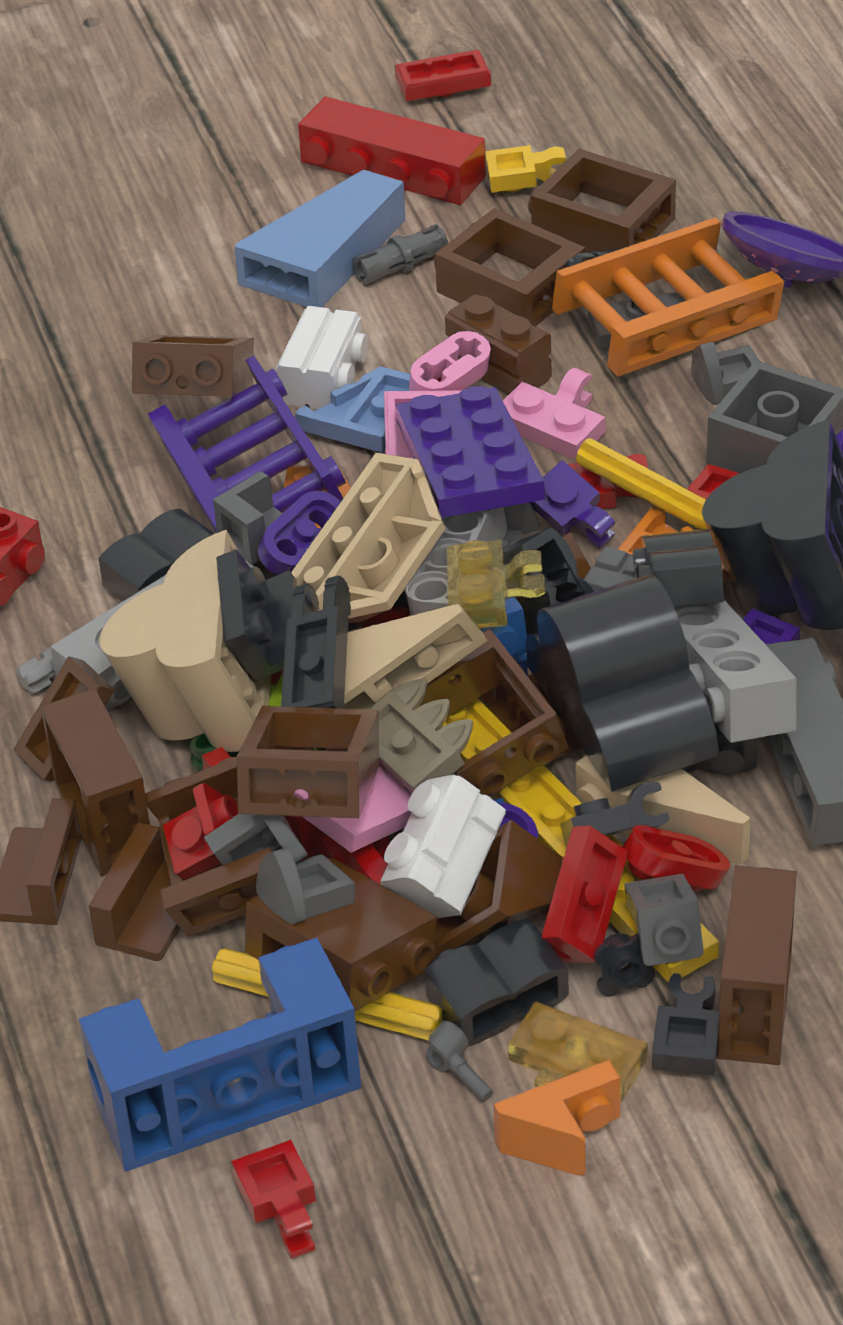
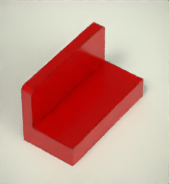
M591 825L572 827L541 936L543 940L551 945L564 963H596L593 955L595 950L603 944L628 854L627 850Z

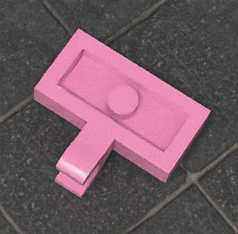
M575 367L566 373L556 395L521 382L503 400L521 437L574 460L580 446L587 438L597 441L606 432L605 416L586 409L592 400V394L582 389L591 380V374Z

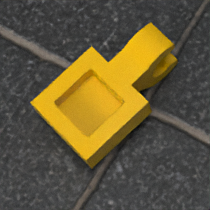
M531 145L485 151L491 193L500 191L516 192L523 188L537 187L536 178L545 182L556 170L551 167L566 161L565 151L562 147H551L545 151L532 153Z

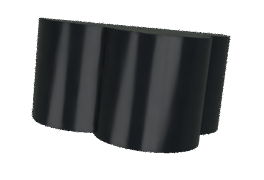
M826 420L803 428L787 437L771 452L766 465L742 472L718 486L704 502L702 516L707 528L710 530L714 545L718 548L720 559L738 602L744 611L749 612L753 608L770 616L797 611L801 621L809 627L821 630L843 629V452L831 421Z
M648 574L539 610L537 618L538 632L530 634L526 638L528 668L611 792L719 756L713 719L702 689L690 670L687 646L679 618L669 595L655 576Z

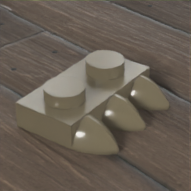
M417 679L399 685L368 709L379 710V763L411 793L426 780L452 775L465 764L460 754L467 746L473 728V721L471 719L459 720L443 726L450 707L448 699H439L421 705L428 683L425 679Z

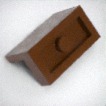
M52 798L43 829L16 827L12 830L0 868V921L44 925L58 924L82 841L75 799Z
M138 822L90 902L89 911L95 945L153 961H160L179 931L180 927L164 910L160 891L171 886L167 862L164 858L160 827Z

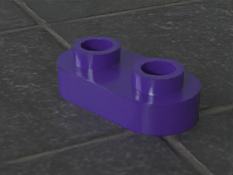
M311 491L301 496L265 530L258 545V555L263 565L277 575L292 572L341 501L332 494L323 491Z

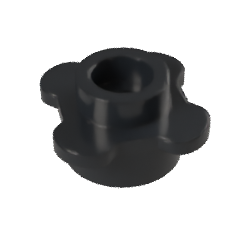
M624 933L611 935L604 939L603 944L594 952L593 958L596 962L594 964L600 972V978L596 982V987L604 996H614L620 989H630L635 986L644 988L652 982L655 976L653 968L645 965L641 958L639 934L633 936Z

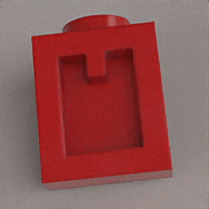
M205 783L193 788L196 807L163 824L175 875L184 880L207 872L222 864L213 854L204 837L238 815V804L231 796L223 795Z

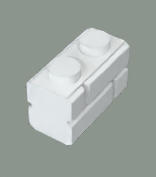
M308 306L304 310L275 369L288 393L287 396L282 398L286 405L303 407L305 404H308L311 409H319L331 403L330 392L346 384L354 383L355 365L357 362H365L369 348L368 334L362 333L361 317L357 312L336 310L335 313H331L329 308Z
M449 775L429 779L421 783L414 790L408 801V810L412 813L403 832L393 838L385 851L384 860L388 863V866L382 876L380 885L434 914L437 918L461 915L504 818L506 809L487 795H481L479 789L461 776Z

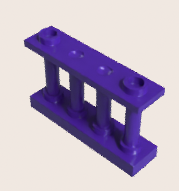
M254 355L245 361L256 384L241 391L236 396L221 402L189 421L184 417L176 422L166 404L148 413L166 450L216 533L217 527L213 499L260 471L272 478L303 460L311 469L312 473L272 494L273 507L281 513L285 512L301 496L311 491L324 490L340 501L343 500L338 488L346 484V481L336 462L331 456L322 460L282 399L288 393L274 368L265 372ZM265 401L274 412L207 450H204L203 447L195 451L192 449L199 444L198 438ZM284 430L292 440V443L224 481L221 476L213 481L210 479V477L217 474L215 468Z

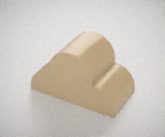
M227 530L209 536L192 546L170 567L163 584L140 593L121 606L103 627L99 644L153 732L158 737L166 740H184L205 734L209 742L216 749L222 746L226 752H238L261 707L269 706L271 674L254 680L224 642L216 557L237 549Z

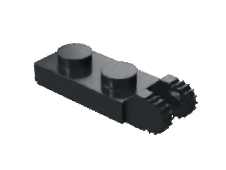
M341 575L327 578L325 581L322 610H318L320 609V602L318 601L316 590L313 589V586H310V583L295 586V589H293L291 618H287L281 707L344 709L348 616L351 615V594L347 582Z

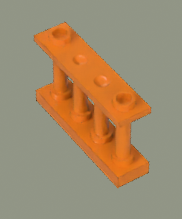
M714 217L558 270L556 273L552 310L559 315L584 306L611 334L607 366L619 377L694 350L698 345L716 342L777 320L784 280L773 270L750 279H745L716 252L721 221ZM703 265L725 287L706 293L684 271ZM664 279L686 301L666 307L645 284ZM624 292L646 315L626 321L605 298Z

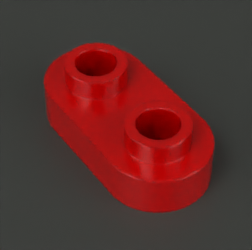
M634 826L622 848L628 851L626 865L637 877L647 880L684 874L692 890L697 892L702 891L704 888L717 889L730 869V862L727 857L710 843L695 836L650 826Z

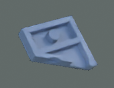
M380 366L363 375L359 381L346 384L330 392L331 403L315 411H312L306 405L299 408L295 412V418L304 432L383 453L385 451L384 391H409L410 374Z

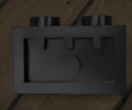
M237 549L217 556L225 644L254 680L283 670L287 618H291L292 594L294 593L293 589H295V586H298L297 579L291 572H285L265 580L260 569L256 566L251 568Z

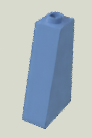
M362 170L242 239L234 246L238 285L305 307L314 306L322 308L355 274L352 259L357 255L378 249L406 220L404 182Z

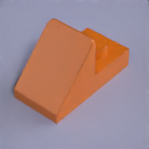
M610 1060L494 1103L495 1144L500 1153L574 1175H584L586 1173L585 1137L582 1132L598 1130L610 1121L620 1118V1076Z

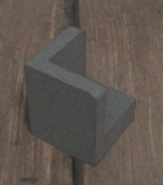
M262 471L213 499L217 533L227 530L241 556L251 565L260 560L258 545L265 530L282 514L273 507L270 477Z

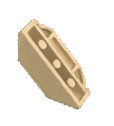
M375 453L291 573L297 579L298 586L310 583V586H313V589L316 590L318 601L320 602V609L318 610L323 609L325 581L327 578L338 575L345 579L350 588L351 615L348 616V623L362 622L390 610L446 528L419 460Z

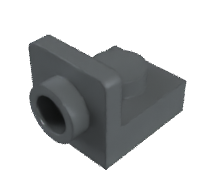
M684 874L624 883L626 906L638 928L641 958L645 965L652 966L699 958L703 955L698 899Z

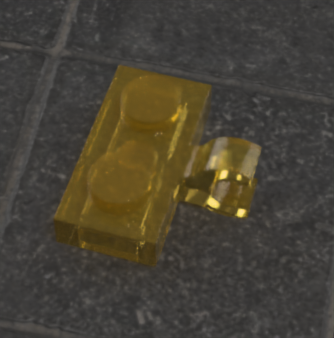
M502 539L491 541L472 540L463 544L447 546L448 606L459 604L479 628L508 625L506 597L523 596L534 598L546 593L544 575H525L528 572L542 571L541 552L536 550L520 552L514 556L508 565H505Z
M538 1002L533 1004L508 1043V1060L539 1071L534 1081V1086L536 1087L610 1060L620 1076V1102L623 1101L647 1061L648 1042Z

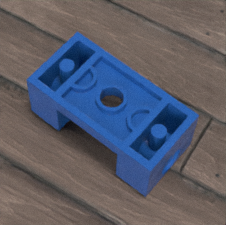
M318 938L293 946H286L276 952L258 957L261 982L270 998L271 1012L265 1014L266 1018L251 1020L240 1027L202 1040L188 1042L182 1047L165 1053L139 998L117 1006L106 1007L97 1013L79 1018L93 1098L125 1172L361 1089L354 1007ZM241 1078V1080H239L238 1082L233 1083L231 1085H227L231 1081Z

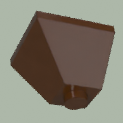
M512 820L499 827L461 915L442 917L436 920V953L434 959L448 949L478 944L489 931L502 924L530 919L538 913L548 911L563 857Z

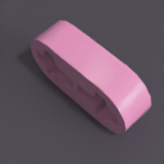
M463 331L453 334L412 364L409 391H457L468 388L487 372L491 351L489 342L484 336L475 332Z

